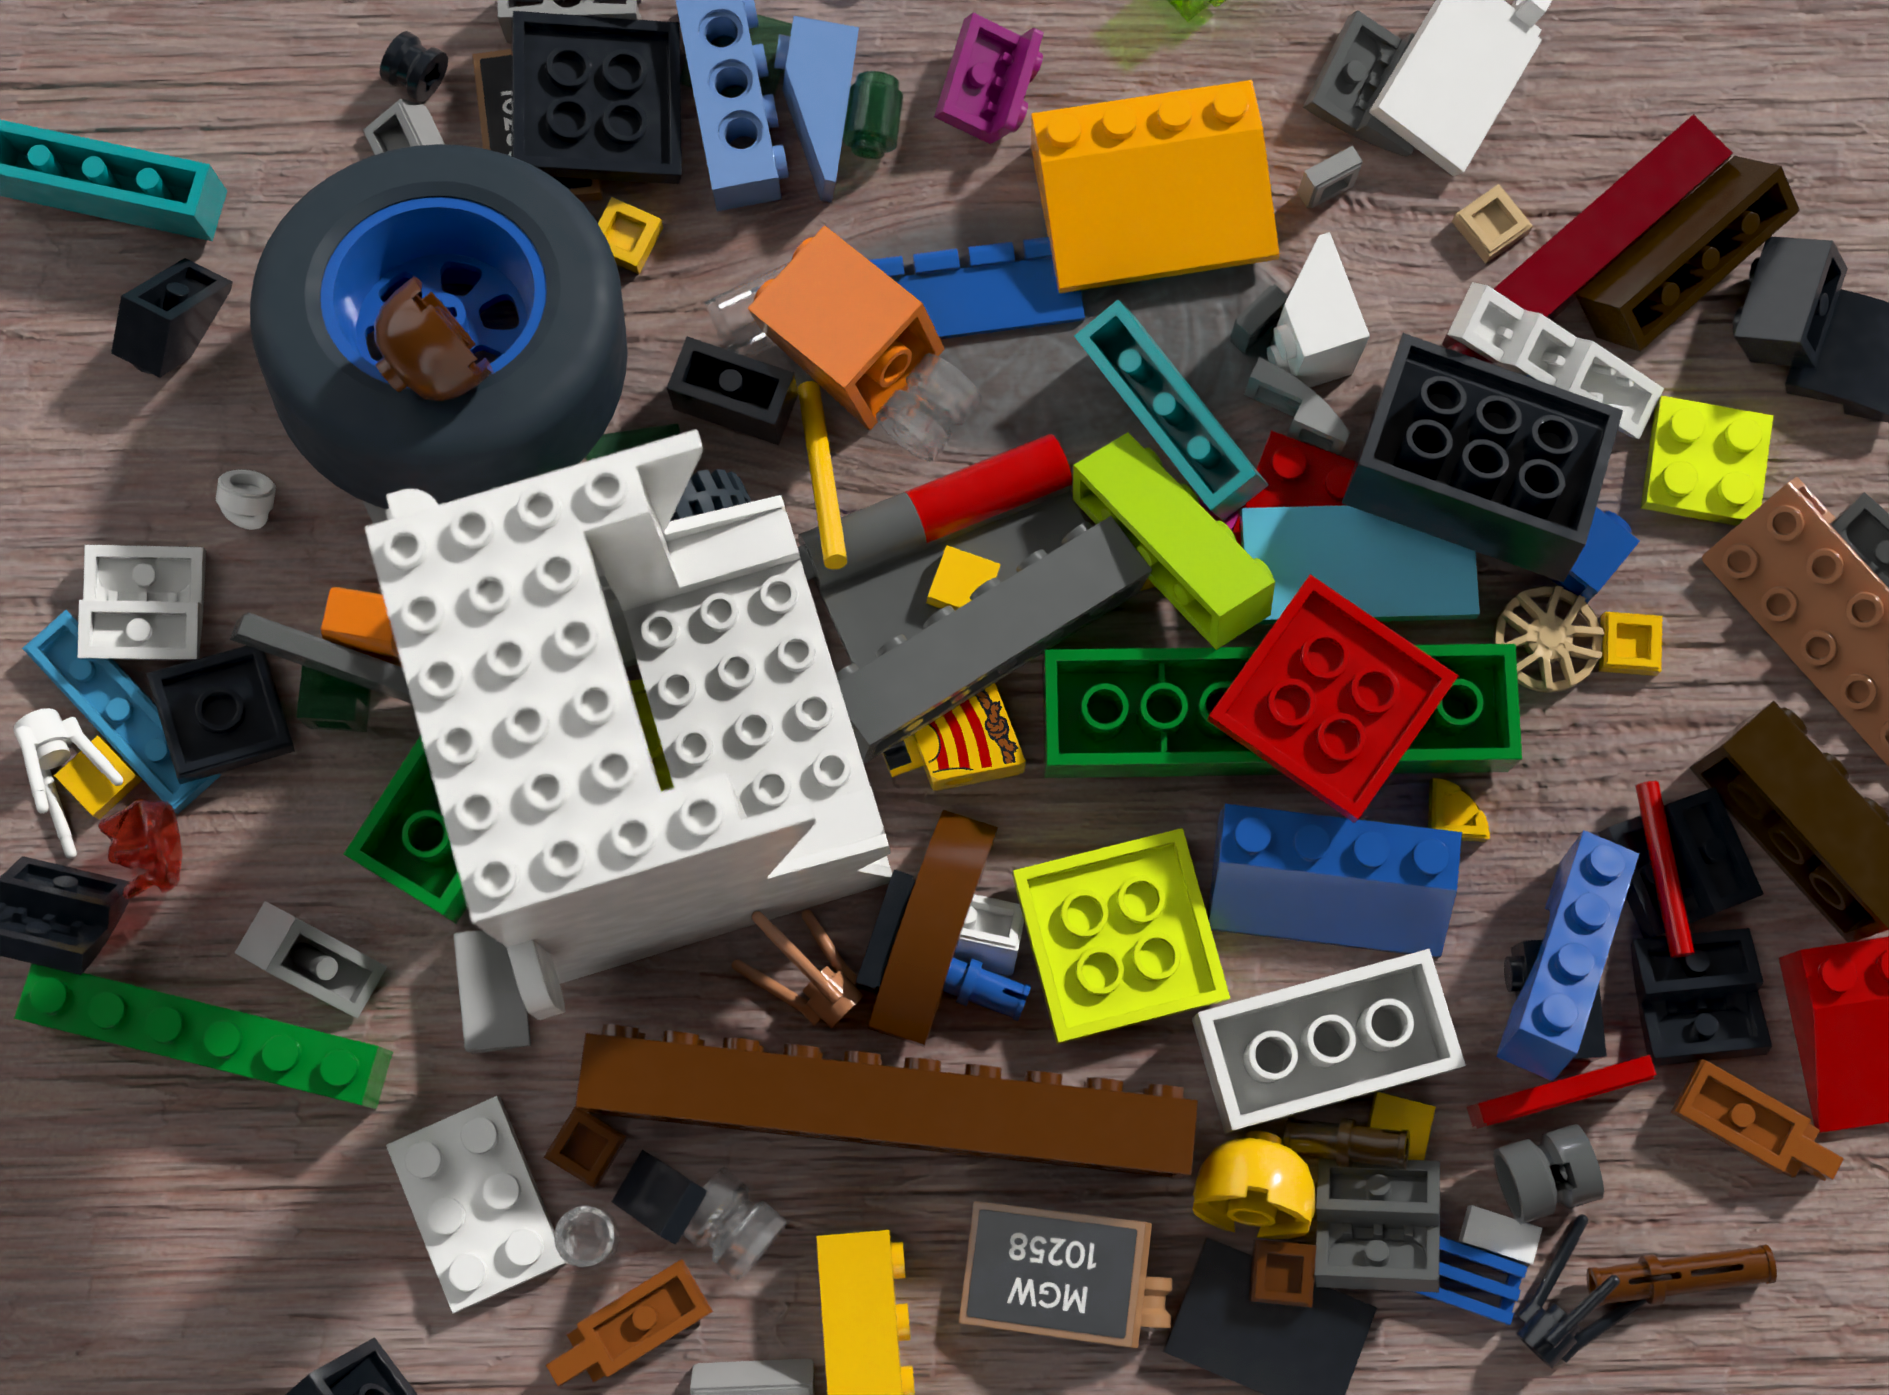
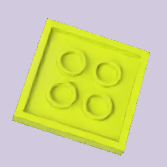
M1183 828L1013 870L1012 877L1057 1045L1225 1002L1230 999Z

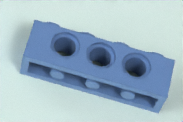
M676 0L716 210L722 211L782 199L779 179L789 178L783 144L772 146L769 129L779 127L773 94L762 95L759 78L769 77L763 43L752 45L749 29L759 27L754 0ZM720 37L735 39L727 47L711 45L715 39ZM732 86L745 89L743 94L735 98H727L720 95L723 90ZM742 136H748L756 140L753 145L745 149H737L730 146L733 140Z

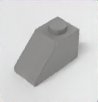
M264 901L235 951V954L264 971L357 1019L387 966L266 901Z

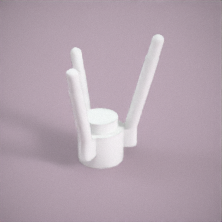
M50 708L40 709L19 719L14 725L13 731L22 749L36 809L42 814L48 810L50 811L66 858L74 859L77 851L50 769L64 764L70 758L71 752L69 749L72 743H74L113 785H122L123 777L83 734L75 717L62 721L56 710Z

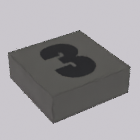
M1276 284L1270 285L1235 319L1230 342L1245 354L1279 321L1288 295Z

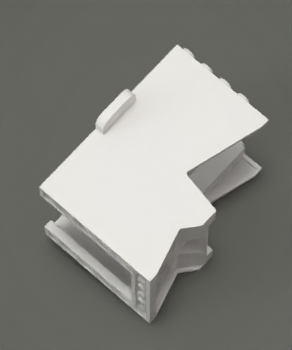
M698 430L442 505H438L432 496L420 490L405 489L386 495L389 509L386 510L388 520L365 527L472 923L507 947L524 1006L527 1012L538 1020L565 1013V1004L560 987L561 983L754 925L755 923L751 916L755 911L762 912L768 920L888 884L892 876L887 855L890 854L888 840L884 833L881 817L868 781L782 496H774L670 521L704 451ZM638 664L674 786L673 789L660 792L624 669Z

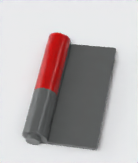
M1045 435L841 517L847 564L840 569H828L825 567L819 527L798 534L800 546L797 548L806 579L810 580L813 578L851 664H856L860 669L877 658L875 656L876 652L885 643L901 634H904L907 639L924 630L923 624L926 620L940 610V608L926 604L946 545L1000 563L997 577L1003 582L1017 573V566L1028 556L1041 549H1044L1047 554L1062 546L1063 538L1070 531L1085 523L1078 505L1073 501L1071 493L1072 475L1067 458L1054 435Z

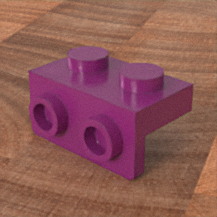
M974 12L964 18L934 118L989 144L996 142L1011 132H1016L1027 114L1028 103L1024 101L1028 85L1036 77L1042 64L1043 54L1039 52L1044 32L1033 27L1020 36Z

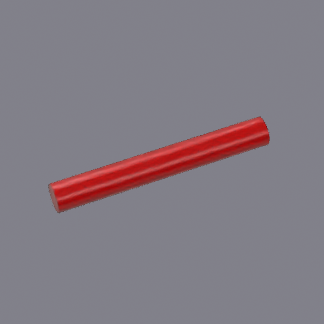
M1659 781L1639 783L1635 785L1670 957L1690 956L1695 954Z

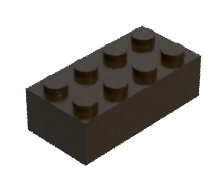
M1772 701L1736 726L1689 768L1708 789L1716 786L1723 804L1730 814L1847 943L1859 941L1889 930L1888 814L1874 800L1867 797L1863 798L1849 783V774L1843 764L1833 755L1826 752L1822 753L1806 736L1808 731L1805 724L1793 711L1785 707L1781 708L1775 701Z

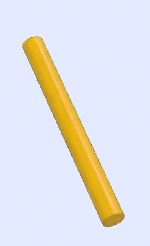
M806 381L798 386V396L825 567L828 569H840L847 564V555L821 391L818 383Z

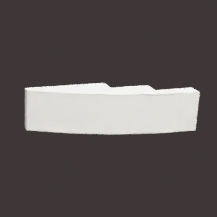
M1472 282L1447 334L1502 368L1623 410L1618 431L1632 438L1640 439L1664 390L1663 387L1594 341L1575 337L1541 313L1524 310L1488 285Z

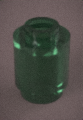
M864 71L856 76L855 83L850 86L842 140L848 147L852 148V152L856 156L861 158L880 159L884 157L885 153L891 152L897 147L903 94L899 90V80L891 74L880 71Z

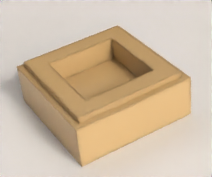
M1499 184L1456 213L1452 220V223L1485 264L1528 235L1533 227Z

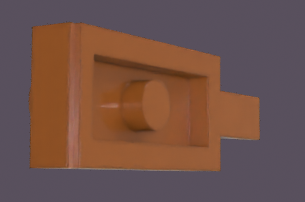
M1703 1059L1696 1062L1670 1112L1776 1173H1783L1791 1178H1796L1801 1169L1822 1181H1826V1179L1833 1180L1844 1160L1843 1157L1814 1142L1820 1130L1809 1124L1811 1119Z
M681 1259L577 1323L578 1327L567 1334L573 1348L546 1364V1367L557 1386H562L586 1370L593 1383L605 1376L608 1378L714 1311L685 1261Z

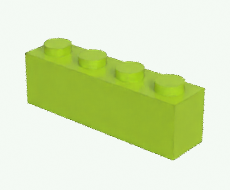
M1127 432L1074 464L1073 501L1096 525L1110 516L1115 520L1152 569L1148 579L1216 650L1271 615L1275 580L1268 566L1258 558L1253 559L1237 543L1233 532L1224 522L1220 520L1215 521L1200 505L1193 490L1186 484H1179L1164 469L1160 458L1151 448H1143Z

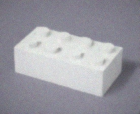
M1430 949L1200 1011L1192 1018L1225 1134L1447 1073L1466 1066Z

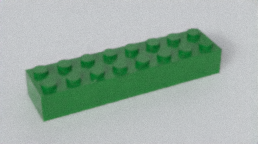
M1516 644L1415 645L1457 674L1458 678L1390 774L1509 772L1522 760ZM1214 647L1045 650L1042 664L1045 778L1285 775L1207 721L1212 710L1258 647H1220L1217 650Z

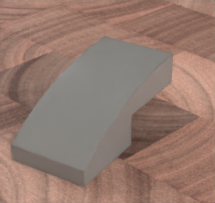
M1259 357L1249 378L1244 395L1293 416L1294 419L1287 433L1288 437L1340 456L1350 435L1349 430L1340 417L1317 393L1298 378L1279 366Z

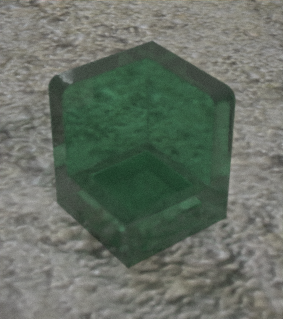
M302 665L296 718L309 729L367 732L371 689Z

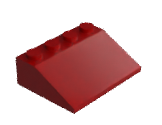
M1889 937L1801 949L1779 957L1814 1127L1820 1130L1819 1133L1889 1123Z

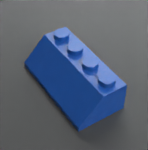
M1225 804L1218 815L1208 909V920L1211 930L1402 954H1411L1430 949L1432 957L1440 958L1457 893L1462 832L1357 820L1356 823H1353L1348 818Z

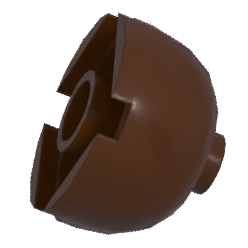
M412 277L381 306L374 322V339L384 357L375 365L386 381L398 393L409 387L424 399L442 401L459 397L475 388L494 371L486 358L477 365L474 363L477 358L470 349L476 345L475 342L432 292L421 299L418 293L421 292L422 282L417 277Z

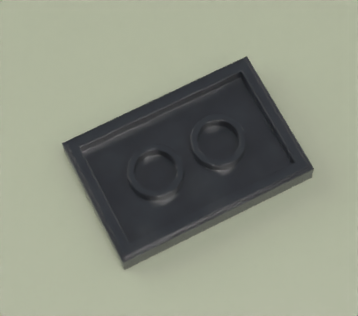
M1206 1237L1162 1352L1265 1395H1346L1377 1307L1331 1288L1316 1287L1315 1282L1313 1286L1312 1308L1249 1301L1252 1256Z

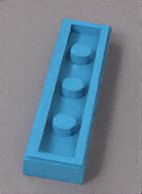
M65 610L22 648L174 813L179 814L221 776L219 773L185 784H179L156 704L114 659L77 658L78 620L69 611Z

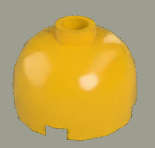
M1250 1131L1246 1133L1245 1138L1230 1140L1216 1147L1200 1166L1194 1185L1192 1210L1204 1222L1225 1231L1235 1233L1234 1221L1246 1225L1261 1226L1257 1234L1258 1238L1292 1239L1305 1236L1309 1232L1315 1211V1186L1308 1165L1292 1149L1281 1145L1282 1139L1279 1136L1264 1131Z

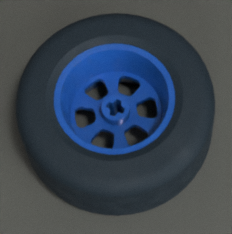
M436 144L394 149L353 163L315 186L290 209L269 238L259 259L253 279L250 299V328L253 346L278 417L286 433L307 461L335 486L360 500L383 509H389L387 494L405 489L423 491L432 496L438 505H442L578 465L604 434L621 397L627 368V336L621 282L609 243L595 218L568 188L533 165L506 154L464 145ZM412 277H417L422 282V298L432 292L476 344L470 349L473 354L478 351H486L499 357L490 363L494 373L475 388L459 397L442 401L424 399L409 387L398 393L379 372L375 365L379 361L373 360L368 351L366 337L374 331V322L381 306ZM467 284L474 286L465 296L453 295L442 290V285ZM502 300H509L514 303L520 321L516 328L501 330L488 329L483 326L480 315L485 309Z

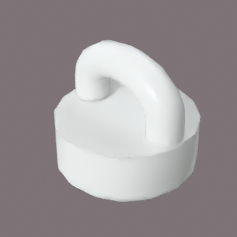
M232 470L218 478L216 502L225 517L236 526L248 530L259 529L266 524L268 514L273 509L276 485L270 478L261 473L250 470Z

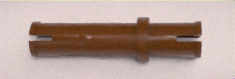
M1766 1244L1755 1248L1707 1252L1660 1260L1653 1254L1640 1256L1637 1263L1603 1268H1588L1586 1280L1590 1294L1609 1276L1616 1275L1620 1279V1284L1598 1306L1646 1299L1648 1304L1653 1305L1663 1303L1666 1296L1716 1291L1759 1283H1775L1777 1267L1774 1254ZM1723 1267L1733 1268L1731 1272L1701 1276L1691 1275L1692 1271ZM1662 1275H1671L1672 1277L1671 1280L1629 1284V1280Z

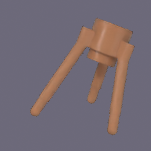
M804 910L802 918L836 974L828 966L820 972L762 912H753L751 917L754 923L811 981L803 989V992L810 1000L807 1001L741 960H734L731 965L732 968L754 984L800 1011L814 1026L822 1019L832 1029L865 996L855 986L858 976L846 965L811 910Z

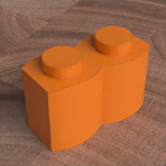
M332 587L329 590L321 626L322 638L402 667L383 595Z

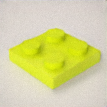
M1661 395L1654 409L1641 509L1735 526L1739 525L1762 505L1773 415Z

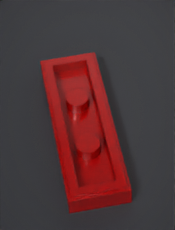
M1647 1055L1467 1106V1111L1472 1127L1476 1126L1478 1129L1654 1079L1653 1076L1657 1074L1651 1056Z

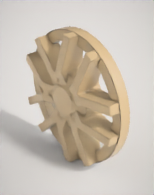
M1561 586L1535 587L1519 593L1502 609L1495 624L1494 644H1516V648L1525 646L1530 656L1517 663L1518 683L1534 691L1553 693L1565 691L1578 685L1590 675L1602 656V636L1604 631L1600 627L1594 611L1585 602L1586 598L1562 589L1563 587ZM1550 597L1545 612L1532 598ZM1559 599L1572 605L1564 620L1555 616V609ZM1521 604L1534 621L1531 624L1526 623L1512 613L1518 605ZM1578 611L1583 615L1589 627L1571 625ZM1506 622L1522 636L1505 643ZM1573 637H1592V649L1573 645ZM1570 657L1586 659L1588 661L1584 668L1575 674ZM1538 661L1542 681L1535 680L1521 671ZM1558 661L1565 680L1553 682L1551 663Z

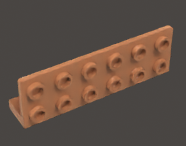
M1796 477L1704 553L1702 561L1889 767V588L1830 525L1836 518L1806 485Z

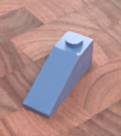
M793 16L791 35L779 34L774 68L785 70L782 91L820 200L832 203L859 27Z

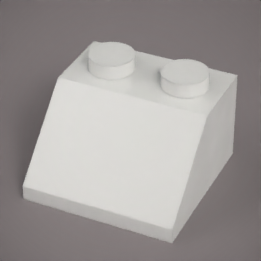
M1330 232L1318 236L1284 304L1277 327L1274 328L1271 346L1267 347L1269 362L1292 374L1310 388L1353 374L1370 337Z

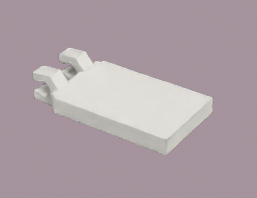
M1436 0L1369 113L1453 177L1463 173L1541 43L1542 39L1538 36L1542 30L1535 23L1547 11L1552 0H1514L1512 5H1509L1504 0Z

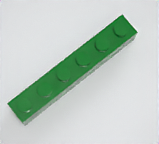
M32 963L14 1019L376 1110L393 1051L380 1046L86 973L78 975Z

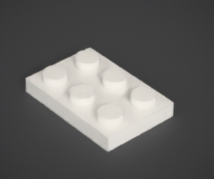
M495 1096L386 1145L452 1313H458L568 1263L501 1097Z

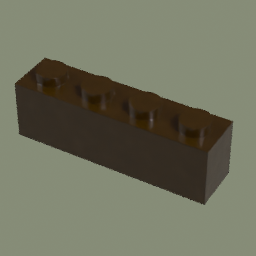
M1739 156L1732 157L1579 291L1576 297L1596 338L1641 352L1794 217L1800 209L1782 166Z

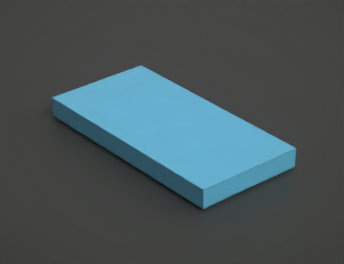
M1351 506L1242 508L1240 511L1241 547L1253 559L1258 558L1262 560L1270 569L1275 580L1271 615L1256 625L1275 624L1310 574L1380 622L1476 619L1480 615L1476 552L1471 549Z

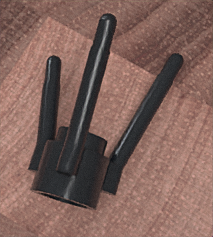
M1583 1214L1576 1218L1570 1231L1565 1236L1531 1300L1517 1314L1525 1324L1516 1332V1335L1551 1369L1561 1359L1567 1363L1583 1346L1646 1303V1299L1623 1302L1580 1331L1581 1328L1578 1324L1620 1284L1619 1277L1611 1275L1569 1314L1565 1313L1555 1303L1547 1310L1543 1309L1547 1298L1588 1224V1217Z

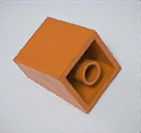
M825 225L814 237L807 238L797 247L791 262L775 279L766 281L758 289L754 301L747 308L761 331L869 431L945 350L923 303Z

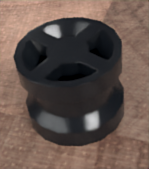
M404 31L394 38L388 46L380 64L379 75L382 80L390 85H403L406 87L410 97L423 102L429 99L440 86L448 67V56L438 48L432 47L427 49L423 47L419 37L411 32Z

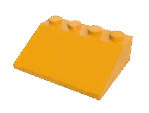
M1252 80L1031 113V152L1047 234L1051 245L1059 294L1279 260L1280 253L1264 132Z

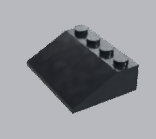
M1403 333L1357 456L1342 504L1564 582L1586 545L1623 410Z

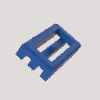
M1440 1236V1251L1508 1274L1505 1284L1451 1265L1439 1263L1440 1276L1501 1296L1498 1308L1440 1287L1439 1293L1411 1292L1506 1325H1511L1514 1316L1512 1310L1515 1302H1518L1521 1292L1519 1289L1522 1278H1525L1528 1266Z

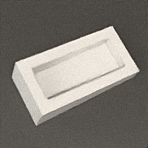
M1469 1205L1467 1206L1458 1242L1533 1265L1542 1228L1529 1223L1519 1224L1516 1219Z

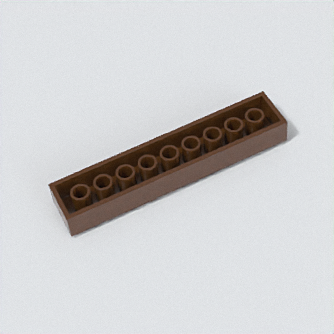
M603 1024L602 1034L585 1033L575 1107L590 1114L1176 1179L1192 1175L1198 1100L1184 1099L1183 1087L1148 1084L1147 1088H1143V1094L1122 1092L1123 1081L1087 1077L1083 1087L1062 1085V1074L1043 1071H1026L1024 1081L1002 1079V1068L979 1064H966L965 1074L941 1072V1061L905 1057L904 1068L883 1066L880 1054L861 1051H844L843 1061L822 1059L823 1053L820 1052V1048L797 1044H784L783 1054L763 1052L764 1046H760L759 1041L724 1037L723 1046L719 1048L704 1046L705 1040L699 1039L700 1035L663 1031L662 1041L645 1039L646 1034L639 1032V1028L615 1024Z

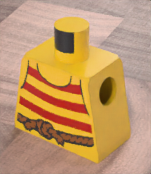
M995 683L882 753L891 777L923 766L933 791L1016 776L1025 772L1026 760Z

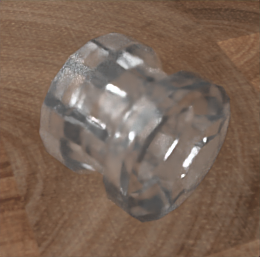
M593 1206L575 1207L566 1212L558 1221L554 1232L555 1247L560 1257L571 1265L578 1267L600 1266L609 1261L618 1249L620 1242L619 1226L615 1218L606 1210Z

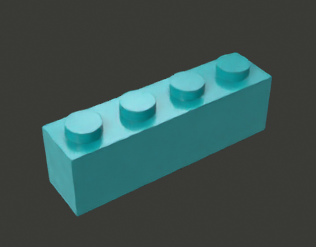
M0 120V196L213 241L227 195V189L210 164Z
M1119 299L1074 335L1210 511L1220 519L1225 521L1268 486L1267 482L1152 337Z

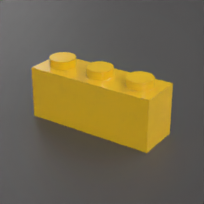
M891 1230L816 1236L827 1394L915 1395L913 1365L901 1366L899 1341L911 1340L908 1303L896 1304L894 1279L906 1278L903 1241L891 1242Z

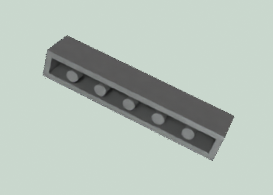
M1110 516L1093 527L1089 522L1082 523L1063 538L1062 546L1047 554L1044 549L1034 552L1017 566V573L1003 582L998 577L986 581L971 594V601L957 610H954L952 606L940 609L923 624L924 630L909 639L904 634L898 635L885 643L876 652L875 656L877 658L860 669L856 664H851L837 672V680L863 764L871 761L1044 653L1045 650H1049L1137 595L1152 569L1115 520Z

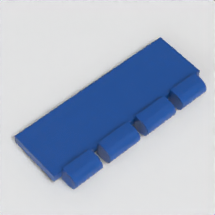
M1049 237L1023 240L1025 258L1023 261H1015L1012 241L968 247L969 268L960 269L957 249L913 254L915 275L905 276L902 256L869 260L923 303L940 339L1085 320L1081 290L1059 294Z

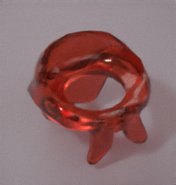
M137 799L125 809L101 820L98 825L99 830L111 839L107 853L109 862L129 869L147 870L145 873L136 876L125 886L122 894L125 899H131L152 886H157L161 893H166L178 885L182 863V846L178 822L170 803L166 801Z

